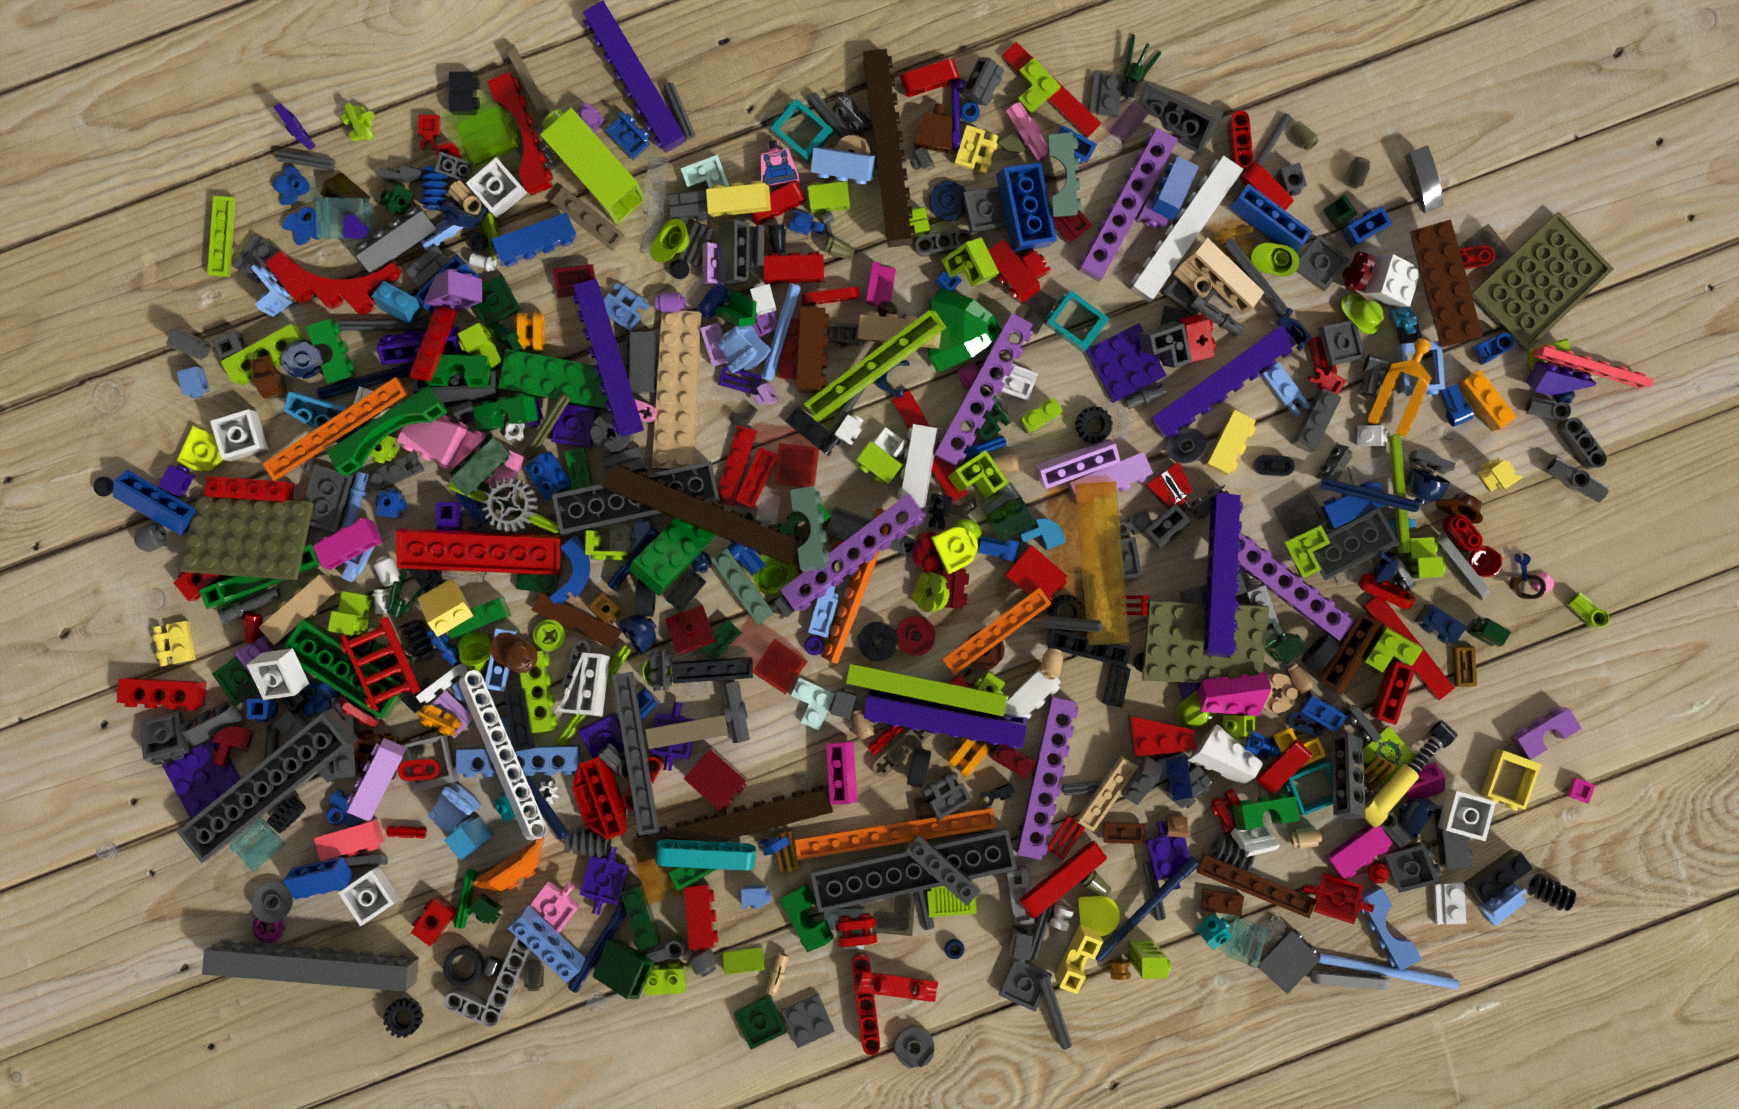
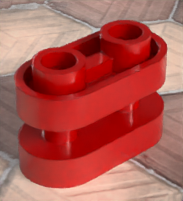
M1487 245L1459 249L1464 269L1487 266L1495 259L1494 250Z
M1460 514L1448 516L1444 519L1442 523L1443 531L1458 550L1475 551L1482 546L1483 538L1467 516Z
M1232 788L1224 792L1225 800L1221 801L1219 797L1211 800L1212 805L1209 806L1216 817H1220L1222 821L1220 826L1226 834H1231L1233 829L1236 828L1235 820L1231 817L1227 807L1240 804V799Z
M871 913L859 914L857 918H851L850 915L840 916L839 920L835 921L836 931H842L843 936L837 937L838 947L870 945L878 942L877 933L870 930V928L876 926L875 917L871 916ZM862 929L863 931L860 934L850 933V930Z

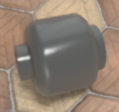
M150 523L136 531L134 542L140 550L152 552L166 544L167 532L158 524Z
M711 948L691 950L692 954L688 957V962L696 975L704 977L716 970L715 966L718 961Z

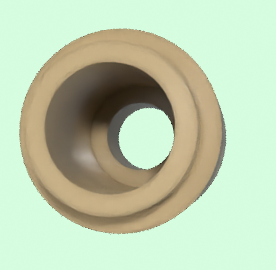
M1054 648L1046 649L1040 673L1044 678L1055 680V677H1060L1063 663L1062 651Z
M1315 826L1298 828L1290 832L1293 848L1319 846V842H1322L1320 830H1316Z

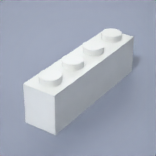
M913 424V428H909L908 439L910 440L909 448L906 447L904 459H907L906 467H903L901 471V479L904 480L903 486L898 489V499H902L909 493L920 507L926 506L939 428Z
M1040 666L1008 697L1005 714L1029 719L1032 716L1030 712L1034 708L1038 710L1046 702L1044 699L1049 694L1053 695L1059 690L1061 681L1057 677H1055V680L1044 678L1040 673Z

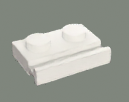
M1011 364L1015 367L1010 376L1005 375L1002 380L1005 385L1001 392L1028 402L1038 373ZM998 370L996 371L995 379L1000 377Z
M1263 822L1264 827L1250 830H1236L1235 828L1231 832L1241 850L1244 849L1246 852V857L1279 848L1280 843H1276L1274 840L1275 836L1265 822Z
M1464 883L1433 884L1435 924H1467Z

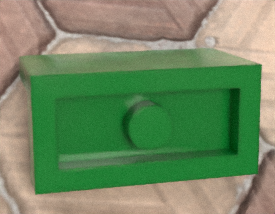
M730 291L729 306L716 307L715 315L738 327L755 325L757 302L737 291Z

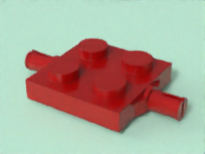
M1323 873L1318 887L1305 884L1303 891L1315 895L1316 903L1313 912L1351 924L1355 923L1360 909L1373 913L1375 906L1363 901L1362 891L1364 885Z

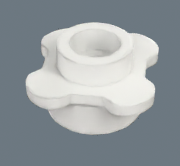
M509 421L506 422L505 438L507 440L517 439L522 441L525 438L523 434L525 424H509Z

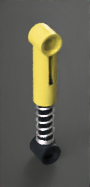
M1440 720L1428 732V742L1424 743V747H1420L1419 752L1415 753V757L1411 758V762L1406 763V765L1403 764L1376 796L1365 804L1366 818L1364 819L1374 828L1380 826L1386 820L1390 810L1419 778L1417 773L1422 771L1421 768L1426 766L1427 761H1431L1430 758L1435 756L1434 753L1440 751L1439 749L1449 746L1458 736V733L1445 721Z

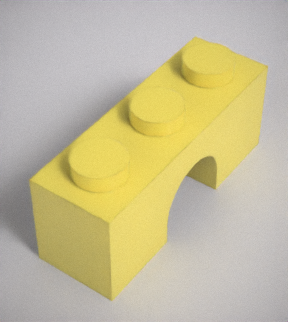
M1079 925L1055 974L1059 988L1078 994L1086 978L1084 974L1085 963L1088 958H1096L1103 943L1098 931Z

